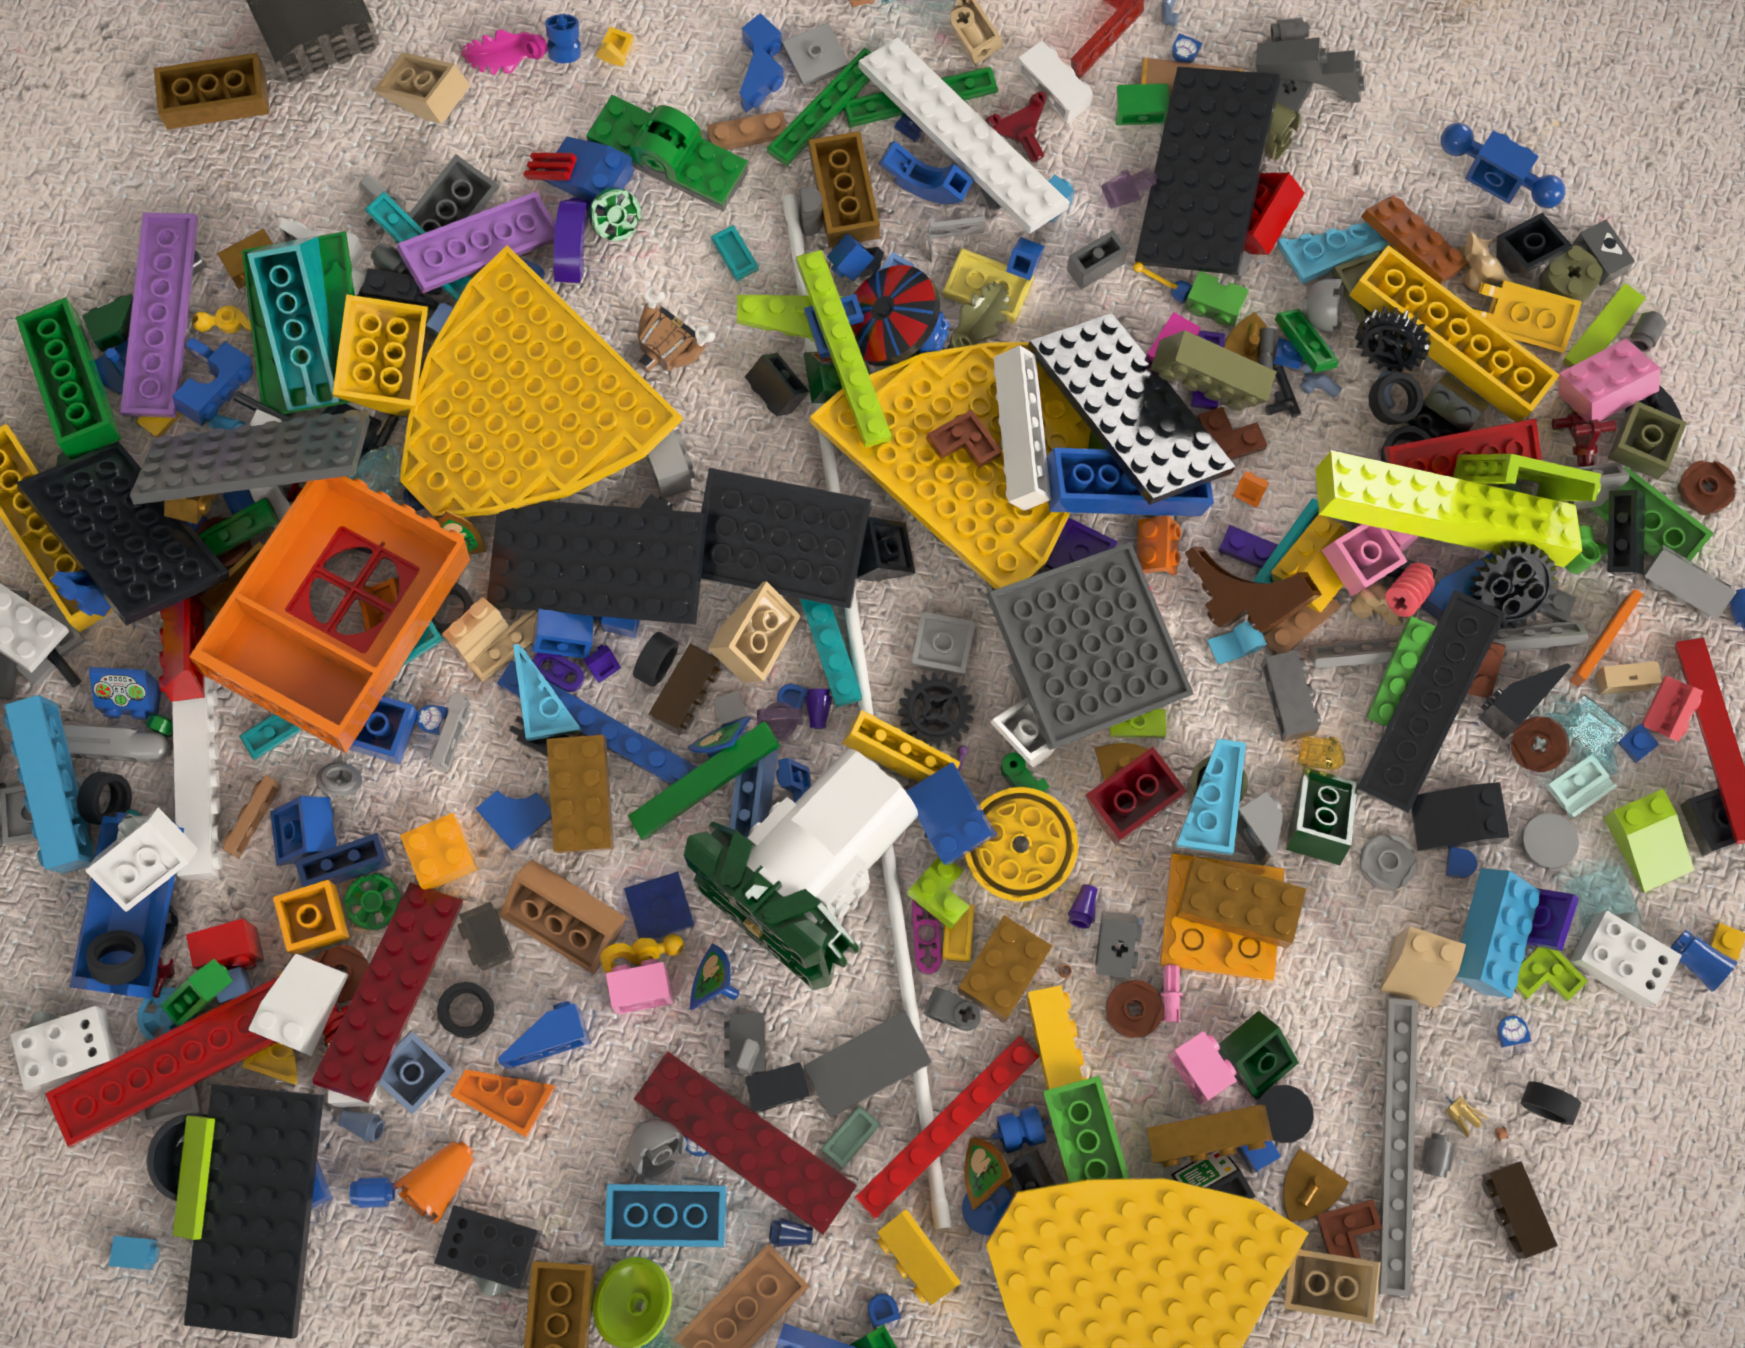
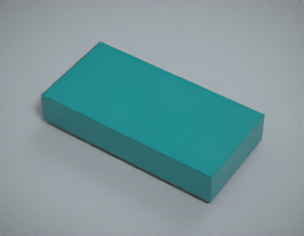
M734 225L711 236L712 243L736 282L759 271L758 264Z

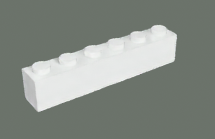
M1019 345L994 357V376L997 386L996 399L999 405L1000 416L998 421L1001 426L1002 435L1001 447L1004 455L1003 470L1006 475V496L1009 503L1022 510H1027L1051 500L1036 356Z

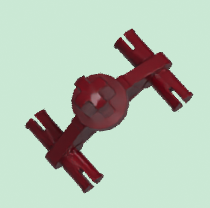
M1042 91L1030 97L1027 107L1003 119L998 114H994L985 120L1000 136L1015 140L1017 144L1021 143L1032 163L1038 162L1044 157V153L1035 137V134H1037V123L1046 99V94Z
M1576 413L1568 414L1565 418L1552 419L1553 430L1569 428L1576 443V446L1572 447V454L1577 455V467L1594 465V454L1598 452V446L1595 444L1601 432L1616 431L1617 428L1615 420L1599 422L1598 419L1589 420L1587 423Z

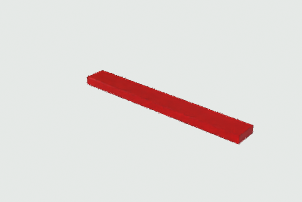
M1704 637L1678 641L1675 644V649L1686 684L1703 691L1701 703L1695 710V714L1736 845L1745 844V766Z

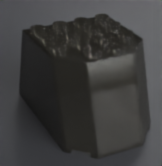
M246 0L285 84H297L311 73H323L332 64L337 62L338 64L347 63L352 60V56L361 52L362 54H368L374 51L377 45H380L373 20L363 0Z

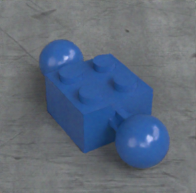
M1452 123L1443 130L1440 144L1444 152L1455 157L1467 154L1475 159L1464 179L1508 204L1511 203L1521 186L1531 191L1534 203L1541 208H1554L1563 201L1566 188L1564 182L1555 175L1538 177L1530 172L1539 157L1531 149L1522 147L1510 140L1505 134L1494 130L1484 145L1474 140L1472 129L1464 123Z

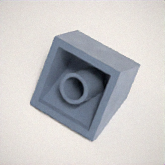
M410 1031L396 1046L379 1084L413 1115L454 1070L417 1035Z

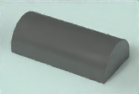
M456 154L408 215L427 233L480 213L498 190L499 185Z

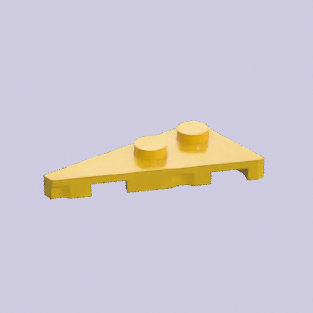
M277 1043L245 1059L243 1062V1068L294 1085L298 1083L296 1051L283 1044Z

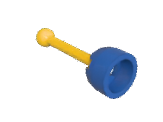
M1136 262L1133 265L1135 272H1142L1170 287L1172 297L1182 304L1185 303L1193 286L1192 284L1183 280L1172 283L1144 268L1141 262Z

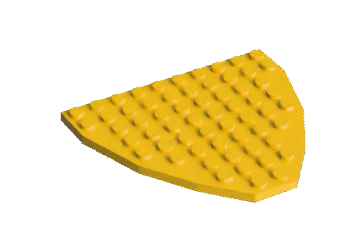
M506 245L468 282L427 354L418 384L415 409L410 410L399 481L436 519H439L446 511L461 517L499 514V512L511 508L519 509L542 501L565 498L644 458L684 419Z
M1029 342L983 343L921 353L870 374L869 377L892 435L889 442L864 447L843 388L810 416L809 422L995 590L1033 577L1045 567L1070 512H1049L1048 501L1027 510H1022L1008 502L1006 496V475L1003 470L1004 455L1001 447V426L998 421L1000 415L996 399L997 386L994 376L995 356L1019 345L1028 350L1027 345ZM1036 360L1046 456L1050 454L1053 448L1088 449L1091 429ZM973 410L1002 450L1001 457L979 469L964 448L940 459L926 440L927 433Z
M1167 1178L1085 1179L1016 1192L985 1244L1006 1314L1022 1348H1242L1309 1233L1256 1199Z

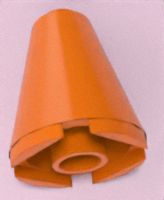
M452 1141L398 1179L393 1184V1188L395 1190L401 1188L403 1191L399 1196L422 1217L426 1213L431 1215L433 1218L429 1222L436 1225L443 1217L473 1164L474 1159L471 1155L474 1152L463 1141H460L458 1144Z

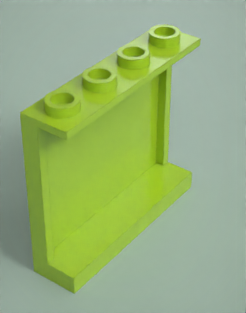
M1515 454L1458 455L1453 478L1480 484H1516L1517 478L1539 483L1538 497L1556 501L1596 502L1597 495L1601 489L1600 473Z

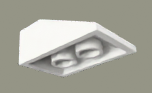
M295 954L260 1003L248 1030L312 1056L348 974Z

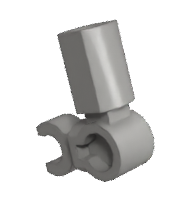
M367 174L359 182V188L373 200L384 191L404 210V204L398 195L390 193L371 174ZM369 215L364 219L368 226L374 222ZM379 225L374 228L378 235L384 231Z

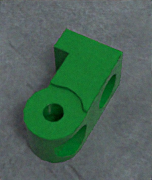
M1013 752L1006 754L1003 758L1001 774L1011 788L1026 787L1045 793L1048 792L1050 787L1044 778H1041L1039 781L1035 780L1026 768L1025 759L1020 754Z

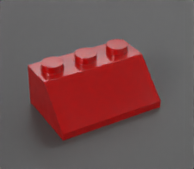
M1290 172L1260 174L1244 249L1245 252L1252 255H1269L1281 233L1286 228L1295 209L1298 207L1305 192Z

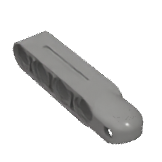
M63 725L71 758L157 763L164 760L170 751L169 740L157 732H142L124 728Z

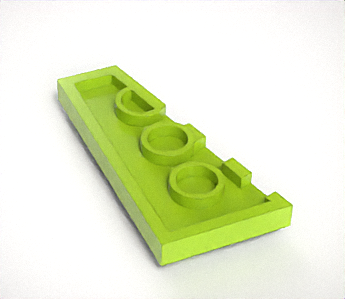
M737 295V324L766 331L775 330L783 332L786 336L794 338L795 336L804 337L814 342L804 313V308L812 306L809 296Z

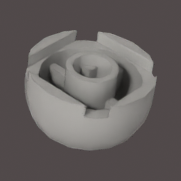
M1325 279L1317 282L1310 288L1308 297H1303L1302 312L1307 313L1309 322L1320 331L1340 332L1342 322L1337 321L1338 316H1341V313L1343 314L1344 285H1341L1342 279Z
M665 1120L644 1121L634 1128L633 1134L629 1139L627 1145L628 1158L640 1177H642L643 1173L647 1178L653 1177L675 1164L674 1160L670 1159L678 1152L681 1156L683 1155L687 1141L675 1125Z

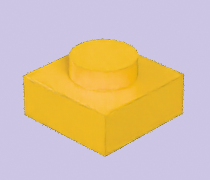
M1717 923L1709 945L1724 955L1738 960L1745 941V933L1725 924Z

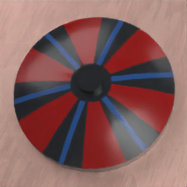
M895 265L884 268L867 278L854 292L863 314V322L850 326L865 363L874 366H888L899 363L918 351L933 332L940 312L938 290L933 281L918 268L908 265Z

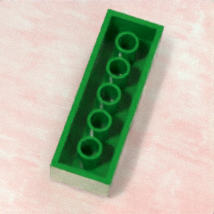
M65 297L15 317L57 444L67 457L72 460L121 440L122 438L79 314L69 300Z

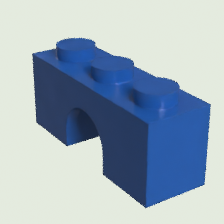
M225 341L207 359L210 373L216 379L211 383L202 384L189 378L172 395L176 410L200 426L213 419L218 409L226 401H230L235 395L236 390L243 383H247L253 374L251 357Z

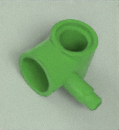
M1579 526L1582 552L1565 566L1573 574H1580L1600 560L1601 554L1608 555V546L1594 541V531L1591 527Z

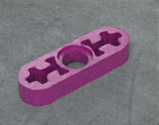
M912 900L915 964L921 973L931 975L937 972L941 965L939 920L934 917V921L930 919L917 921V917H923L922 907H917L916 904L918 903ZM928 912V918L932 917L933 915ZM929 925L934 929L935 935L931 940L925 941L919 937L918 930L921 926ZM936 944V949L930 948V955L937 962L932 963L931 968H926V964L920 962V960L925 958V948L919 950L918 945L927 947Z

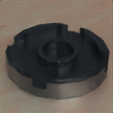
M1276 1085L1266 1090L1259 1098L1256 1105L1266 1106L1272 1138L1275 1142L1280 1144L1293 1143L1303 1138L1311 1129L1314 1120L1313 1106L1308 1096L1299 1088L1290 1085Z

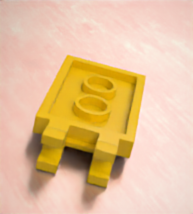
M1506 280L1502 281L1501 287L1481 282L1478 293L1493 298L1488 312L1472 308L1514 340L1565 353L1582 304L1581 301Z

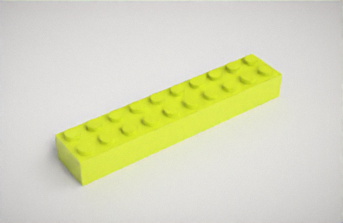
M1330 451L1315 468L1319 515L1490 552L1494 550L1496 553H1501V545L1510 549L1512 542L1519 546L1526 542L1529 546L1534 544L1539 549L1544 550L1549 555L1548 557L1555 562L1554 565L1565 567L1582 552L1576 505L1336 451Z

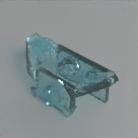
M393 445L371 450L363 456L362 461L357 466L355 475L346 476L352 480L354 478L362 480L370 472L373 474L375 482L368 489L376 493L382 491L392 498L394 496L393 491L397 487H403V484L400 482L399 452Z
M1585 694L1568 713H1545L1544 717H1551L1559 722L1566 730L1568 736L1574 738L1591 751L1595 757L1602 760L1611 774L1618 773L1619 768L1613 748L1630 730L1629 727Z

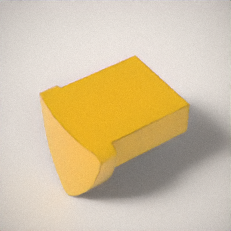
M609 27L601 45L597 49L596 56L610 64L624 66L626 63L625 58L634 41L633 35Z

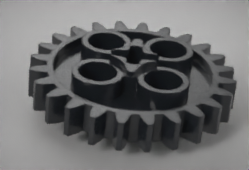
M1512 542L1510 549L1501 545V553L1498 554L1491 550L1492 558L1490 560L1482 558L1485 566L1475 567L1480 574L1479 576L1471 577V580L1476 584L1469 587V591L1474 594L1472 598L1505 612L1506 615L1500 625L1503 629H1505L1507 624L1512 628H1516L1518 621L1525 626L1529 616L1536 620L1535 612L1545 613L1543 604H1552L1548 596L1557 593L1551 587L1559 583V580L1554 577L1558 573V570L1553 567L1555 562L1548 557L1549 555L1544 550L1539 549L1534 544L1529 546L1526 542H1523L1519 546Z

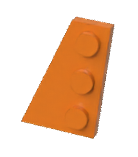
M465 1069L450 1095L527 1138L556 1086Z

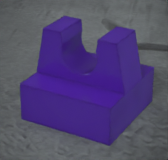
M602 644L597 647L598 651L584 659V662L598 683L621 669L610 648Z

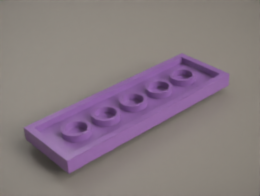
M537 191L400 242L396 249L422 293L479 272L506 245L520 256L553 243L556 224Z

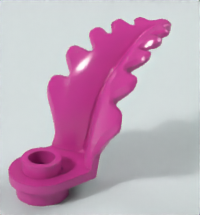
M497 30L495 32V39L488 35H483V43L476 39L472 40L473 45L469 42L466 43V46H463L461 55L468 64L471 62L473 69L479 65L481 73L485 71L488 65L492 75L497 74L500 67H502L506 74H511L522 59L531 58L539 60L543 58L544 54L548 51V45L540 34L535 35L528 32L512 34L505 30Z

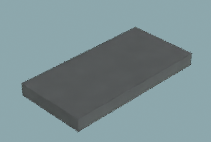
M903 1011L805 1064L804 1067L829 1117L832 1118L933 1062L907 1012Z

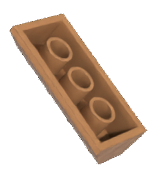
M533 859L515 875L499 914L501 918L593 975L601 965L599 960L600 954L605 948L615 944L627 919L626 916Z

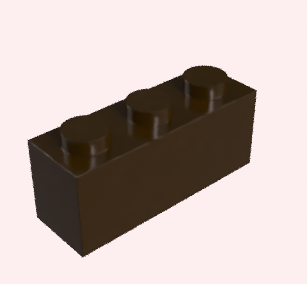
M690 643L648 713L650 720L679 736L683 729L687 731L694 720L692 715L697 706L701 707L708 696V692H706L711 682L715 683L721 674L722 669L720 668L719 659Z
M1522 1161L1511 1163L1482 1175L1484 1179L1482 1182L1483 1190L1486 1196L1493 1200L1496 1207L1494 1210L1495 1218L1501 1227L1504 1226L1508 1236L1506 1243L1512 1255H1516L1517 1259H1526L1558 1246Z

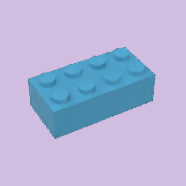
M1480 869L1460 942L1466 944L1459 972L1455 977L1457 980L1482 995L1512 999L1514 989L1518 983L1520 966L1525 957L1528 936L1532 930L1533 917L1539 904L1540 890L1511 871Z
M607 1184L605 1246L726 1248L728 1187L711 1185Z

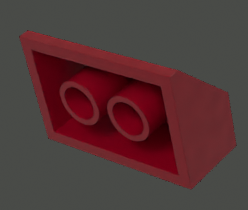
M1151 747L1087 793L1085 797L1098 823L1115 846H1117L1182 799L1187 790L1155 748Z

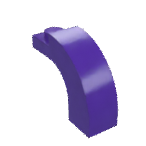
M570 198L559 203L554 236V282L581 283L584 274V237L591 201H583L581 198Z

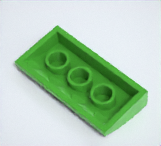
M1625 466L1624 469L1629 473V480L1618 490H1639L1645 493L1644 551L1654 557L1663 544L1691 561L1714 533ZM1609 498L1600 507L1590 508L1606 522H1608Z
M1100 1076L1043 1091L1068 1181L1129 1178Z

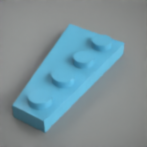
M1367 222L1350 225V228L1345 230H1336L1334 228L1326 230L1324 234L1311 236V233L1300 235L1297 239L1288 240L1287 238H1282L1277 241L1278 248L1301 284L1332 272L1335 266L1376 251L1384 250L1388 245L1392 246Z
M1217 739L1175 847L1227 855L1234 853L1246 743Z

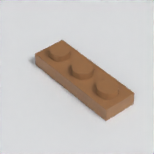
M783 110L707 125L710 142L725 150L774 141L786 128Z
M1333 598L1321 613L1307 606L1264 635L1267 643L1266 646L1274 655L1291 651L1336 613L1341 607L1340 604Z
M265 775L262 780L255 784L250 802L241 808L236 826L233 830L228 831L223 840L224 846L222 850L229 855L240 859L281 788V785L275 779Z

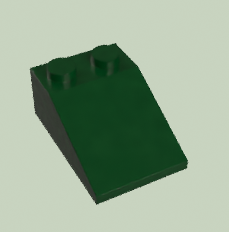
M1304 767L1289 825L1286 850L1341 865L1352 844L1358 782Z

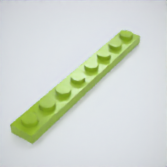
M822 250L797 256L796 264L864 447L891 441L892 435Z

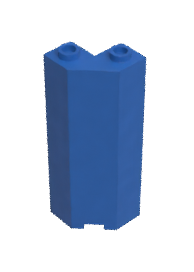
M116 812L115 817L103 816L95 857L117 840L118 825L127 813ZM178 827L184 833V828ZM175 874L127 912L91 877L69 987L152 999ZM123 930L132 932L141 939L144 945L145 967L141 974L134 980L122 985L102 984L92 978L86 958L87 948L91 941L100 934L109 931ZM113 951L104 955L99 961L108 965L120 964L130 959L133 954L127 951Z

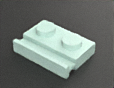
M1593 754L1546 785V788L1561 808H1564L1569 814L1568 817L1570 819L1617 787L1609 779L1608 773Z

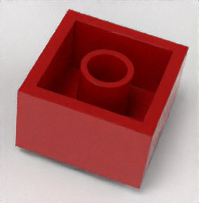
M243 918L186 934L192 967L196 970H200L213 959L218 964H222L227 970L238 967L245 970L257 966L256 962L264 960L258 929Z

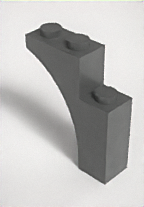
M1320 37L1257 43L1256 69L1258 73L1279 74L1281 79L1317 83L1340 93L1350 103L1361 102V92L1366 91L1365 75L1362 76V61H1357L1355 50L1327 53V49L1322 48Z

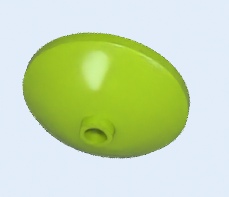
M629 1257L614 1264L605 1273L597 1286L593 1300L594 1323L605 1341L619 1348H638L647 1344L659 1334L668 1319L672 1304L671 1284L665 1271L656 1262L647 1258Z

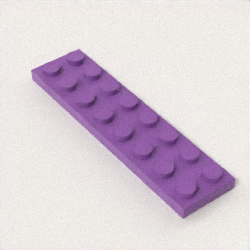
M143 212L120 413L123 416L177 418L178 411L175 408L172 395L181 385L199 219L196 214Z

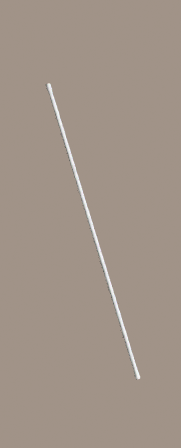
M787 194L783 196L782 200L789 231L798 295L808 296L796 264V257L805 254L798 196L796 194ZM804 338L806 352H818L815 342ZM814 403L815 412L825 403ZM818 430L827 491L841 493L834 445ZM854 591L852 607L850 609L844 608L853 671L862 694V700L858 701L859 712L863 710L874 715L856 592ZM872 760L882 770L881 764ZM892 844L881 856L902 1005L903 1011L907 1012L922 1041L894 847ZM926 1067L913 1073L921 1131L934 1119ZM939 1156L927 1168L934 1230L952 1227Z

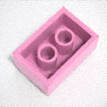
M1626 338L1560 372L1558 396L1587 423L1589 420L1598 419L1600 422L1633 405L1636 401L1639 402L1658 392L1661 368Z

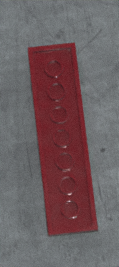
M409 883L312 1079L314 1085L366 1103L370 1102L463 907L462 899L432 889L423 890L420 885Z
M668 1051L634 1097L637 1103L661 1120L675 1125L688 1139L822 1235L826 1233L857 1187L855 1183Z

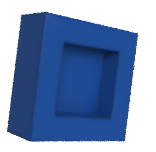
M1279 338L1273 364L1299 370L1302 356L1290 340Z
M1641 723L1617 741L1635 763L1659 745Z

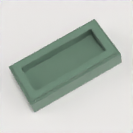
M858 1105L824 1144L821 1151L843 1169L881 1124Z

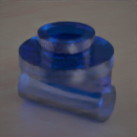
M905 113L902 114L900 120L894 126L896 130L915 143L919 140L923 131Z

